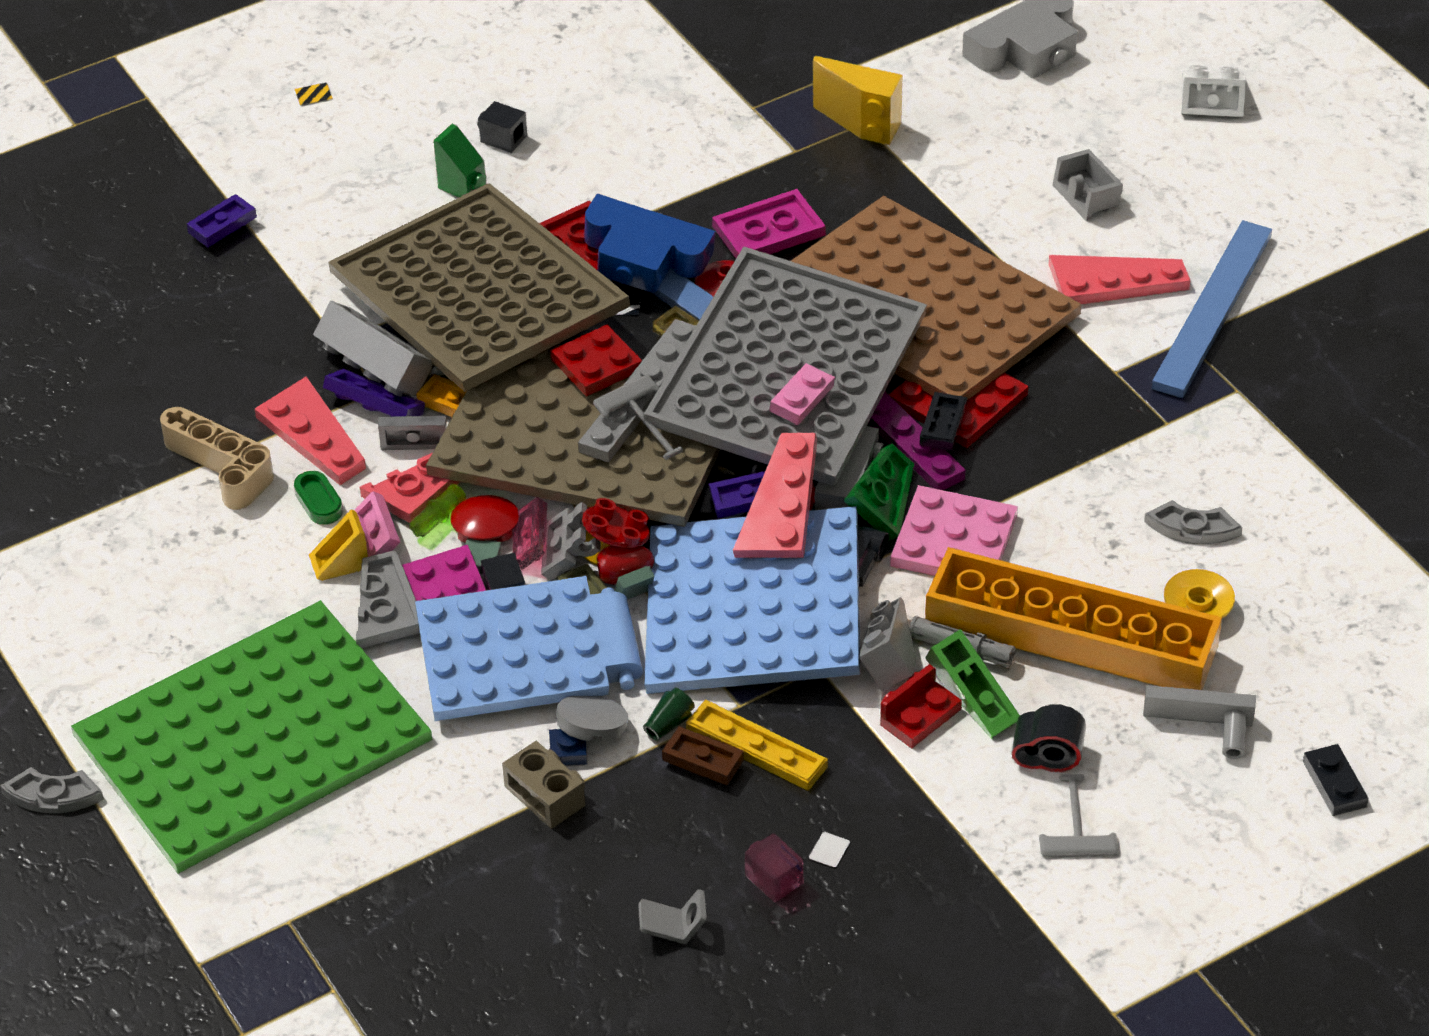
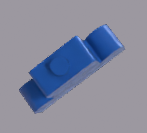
M596 193L585 213L584 240L588 246L598 249L597 270L606 278L655 293L670 268H673L678 275L686 278L701 275L714 252L715 231Z

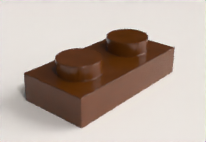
M678 726L662 750V761L728 785L744 761V751Z

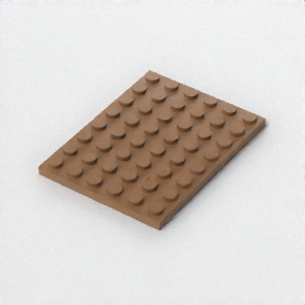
M882 196L791 260L794 263L927 304L926 315L894 374L908 382H915L922 387V390L932 396L934 392L967 397L968 401L1081 314V303L885 196Z

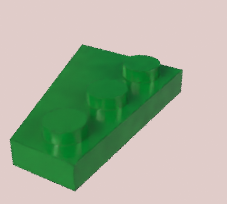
M893 444L882 448L844 499V502L850 507L856 506L857 513L872 528L888 532L889 541L897 538L901 531L914 463Z

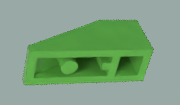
M961 629L931 647L925 659L936 668V675L944 687L962 700V707L991 739L1017 722L1020 716Z

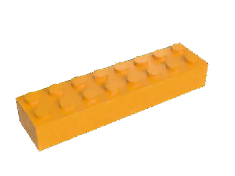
M951 547L947 548L926 594L925 619L961 629L964 632L975 635L979 632L985 634L988 639L1015 646L1016 649L1157 686L1202 690L1219 646L1222 617Z

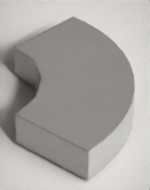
M1173 500L1145 513L1144 522L1158 533L1174 540L1193 544L1226 542L1240 537L1243 528L1222 507L1212 510H1195L1182 507Z
M30 767L0 785L2 794L11 802L22 808L42 813L76 811L94 805L104 799L102 790L83 770L65 776H49L41 774Z

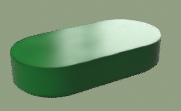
M306 471L295 478V495L313 522L326 525L340 519L343 513L341 499L323 473Z

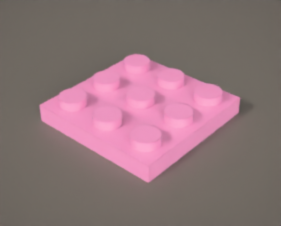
M918 485L892 551L890 566L935 576L948 547L1002 560L1017 518L1018 506Z

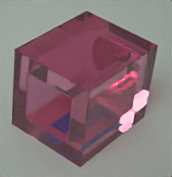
M773 833L764 840L753 843L745 852V876L775 903L803 884V859Z

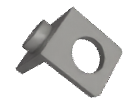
M698 889L682 909L642 899L638 903L641 932L682 944H687L706 921L705 893L703 890ZM697 906L696 916L691 924V915L693 909Z

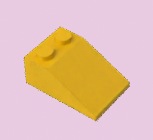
M815 56L813 58V108L861 139L890 145L902 123L903 75Z

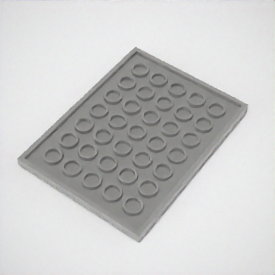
M743 246L646 409L643 424H645L644 421H648L658 429L767 465L781 433H816L817 449L813 480L835 487L925 317L927 304ZM807 363L834 376V387L799 425H796L770 412V401Z

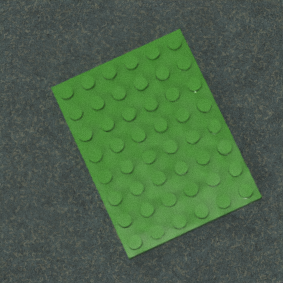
M321 600L71 725L73 736L177 874L432 740L431 729L359 645H356V641Z

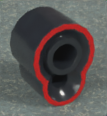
M1059 704L1042 706L1036 711L1023 713L1016 722L1011 752L1012 759L1021 767L1028 769H1044L1050 772L1072 770L1078 766L1082 757L1086 731L1084 717L1075 709Z

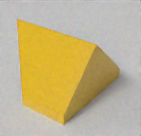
M351 509L309 554L317 579L323 581L361 571L362 558L368 557L365 533L357 512Z

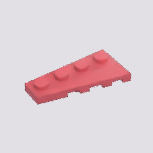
M1049 255V267L1058 291L1081 304L1190 289V278L1182 259Z
M307 376L255 408L256 419L337 484L342 485L366 469L364 457Z
M781 433L733 548L735 558H804L817 449L816 433Z

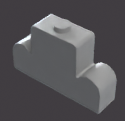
M1024 0L963 32L962 57L986 72L999 71L1005 66V62L1008 61L1031 78L1042 75L1076 55L1077 29L1072 27L1073 0Z

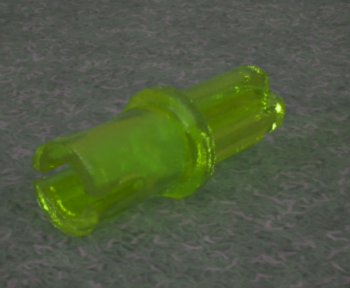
M451 484L439 497L429 500L426 503V508L409 524L413 535L425 537L439 523H446L453 509L466 499L463 489L456 484Z

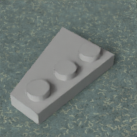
M393 550L362 558L360 607H358L356 645L366 648L419 634L416 600L397 551Z

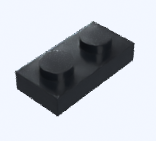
M1339 744L1304 752L1303 763L1332 816L1367 808L1369 798Z

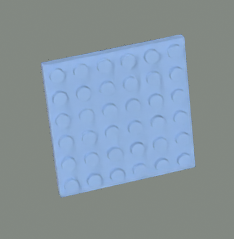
M856 506L809 511L804 558H735L733 548L746 517L687 522L685 527L673 524L651 526L650 551L654 557V566L651 570L655 577L653 583L648 585L644 682L646 693L670 692L673 688L686 691L860 675L858 513Z

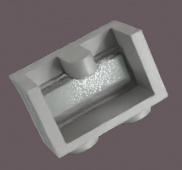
M1090 149L1057 158L1052 186L1085 221L1095 212L1119 206L1123 184Z

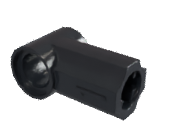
M858 524L859 587H863L875 562L880 563L884 558L889 542V533Z

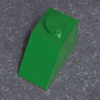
M452 123L433 140L437 182L439 189L461 197L486 185L487 177L484 159L459 127Z

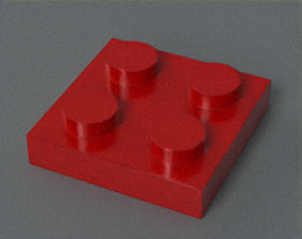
M608 325L551 350L552 361L586 397L630 377L642 362L635 352Z

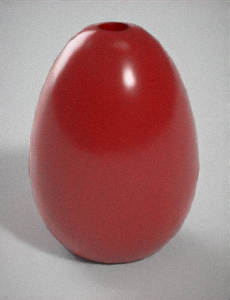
M610 545L602 549L596 556L600 580L609 585H616L620 576L645 566H650L651 569L654 566L653 554L644 546L620 548Z

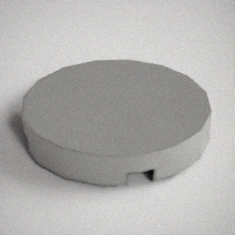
M570 696L562 699L557 704L556 719H558L557 725L559 728L572 737L592 741L593 736H602L601 741L605 742L617 739L626 732L628 713L620 704L601 696Z

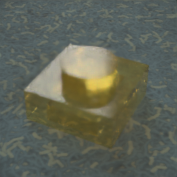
M674 306L653 321V332L662 337L675 319L697 325L699 320Z

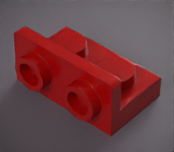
M929 664L920 672H914L913 676L909 677L907 682L898 689L890 691L884 696L880 704V726L912 749L962 709V700L936 682V668Z

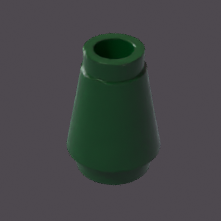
M673 688L670 692L666 691L647 722L643 725L644 731L652 739L659 741L692 716L691 711L695 708L694 702L679 688Z

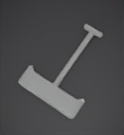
M644 375L595 399L593 404L604 418H609L610 413L629 404L643 421L644 412L635 401L651 393H656L659 387L649 375ZM644 421L645 425L667 450L668 453L663 455L665 460L683 452L682 447L673 449L652 423Z
M1061 774L1059 776L1061 781H1069L1074 836H1046L1045 834H1040V852L1043 856L1115 855L1118 852L1116 833L1081 836L1076 781H1083L1085 778L1083 774Z

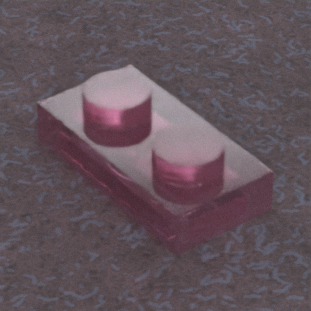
M539 497L534 498L518 511V523L513 531V553L515 552L521 570H524L534 561L540 560L546 553L547 502Z

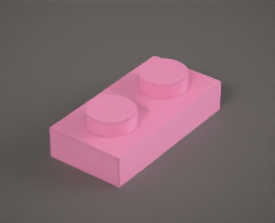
M806 363L770 401L769 411L799 425L834 387L835 377Z
M372 491L354 510L358 514L365 533L368 557L393 551L400 543L383 495Z

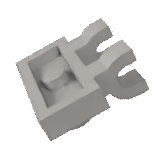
M583 502L579 503L573 511L566 508L544 523L541 575L550 581L570 571L575 566L578 555L589 557L600 552L601 541L594 538L589 542H584L587 530L583 526L582 516L587 510V505Z

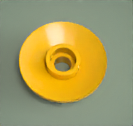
M1190 569L1179 572L1169 579L1164 588V602L1219 616L1223 619L1233 609L1235 593L1231 584L1221 575L1203 569Z

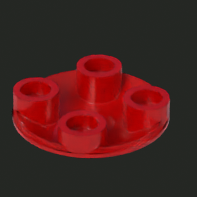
M479 495L460 502L451 513V525L458 533V539L466 543L467 538L480 541L493 539L499 542L507 541L513 536V529L519 521V511L516 505L510 500L496 495Z
M607 498L597 499L595 506L588 508L582 516V523L585 529L599 541L620 548L639 547L647 542L650 535L647 526L649 519L647 514L640 510L628 511L616 506L612 500Z

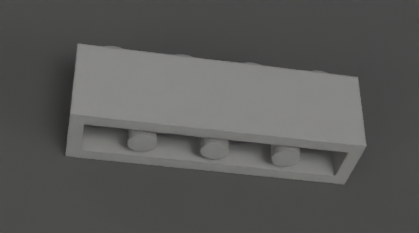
M330 300L313 333L315 337L324 342L322 348L338 356L340 353L343 354L344 358L342 361L357 369L363 367L365 369L363 375L378 383L384 381L386 383L384 388L400 397L404 392L416 396L434 365L429 358L359 312Z

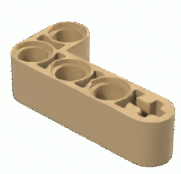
M172 407L161 414L160 422L165 446L181 456L218 472L222 500L229 509L240 510L246 508L272 483L274 474L271 455L265 445L182 407Z

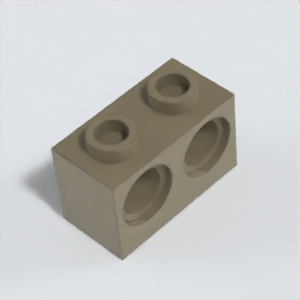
M537 740L502 763L504 787L551 829L585 806V782L581 775L575 770H569L553 750H547Z

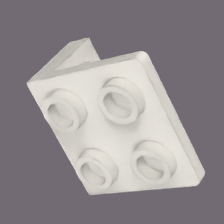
M1190 65L1189 70H1182L1183 94L1181 114L1243 117L1246 79L1244 74L1238 71V68L1220 67V72L1207 70V66Z

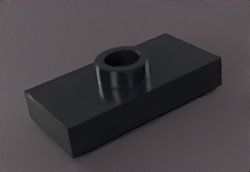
M934 392L920 434L919 445L953 451L966 411L967 397Z

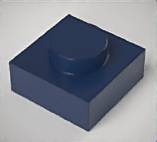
M561 729L549 730L550 749L558 755L560 761L565 766L587 765L585 740L572 737Z

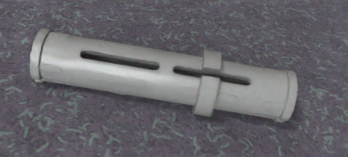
M914 616L909 626L912 638L934 645L959 630L919 616ZM962 631L982 660L1004 666L1005 668L1011 666L1015 657V653H1013L1016 650L1015 646L988 639L985 634L979 632L975 635Z

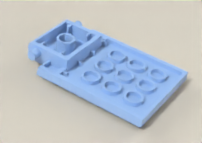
M586 576L415 601L434 721L558 703L570 696H604L609 693V683L620 682V687L623 690H629L635 685L634 679H640L643 674L627 597L623 593L615 592L613 588H605L601 593L590 595Z

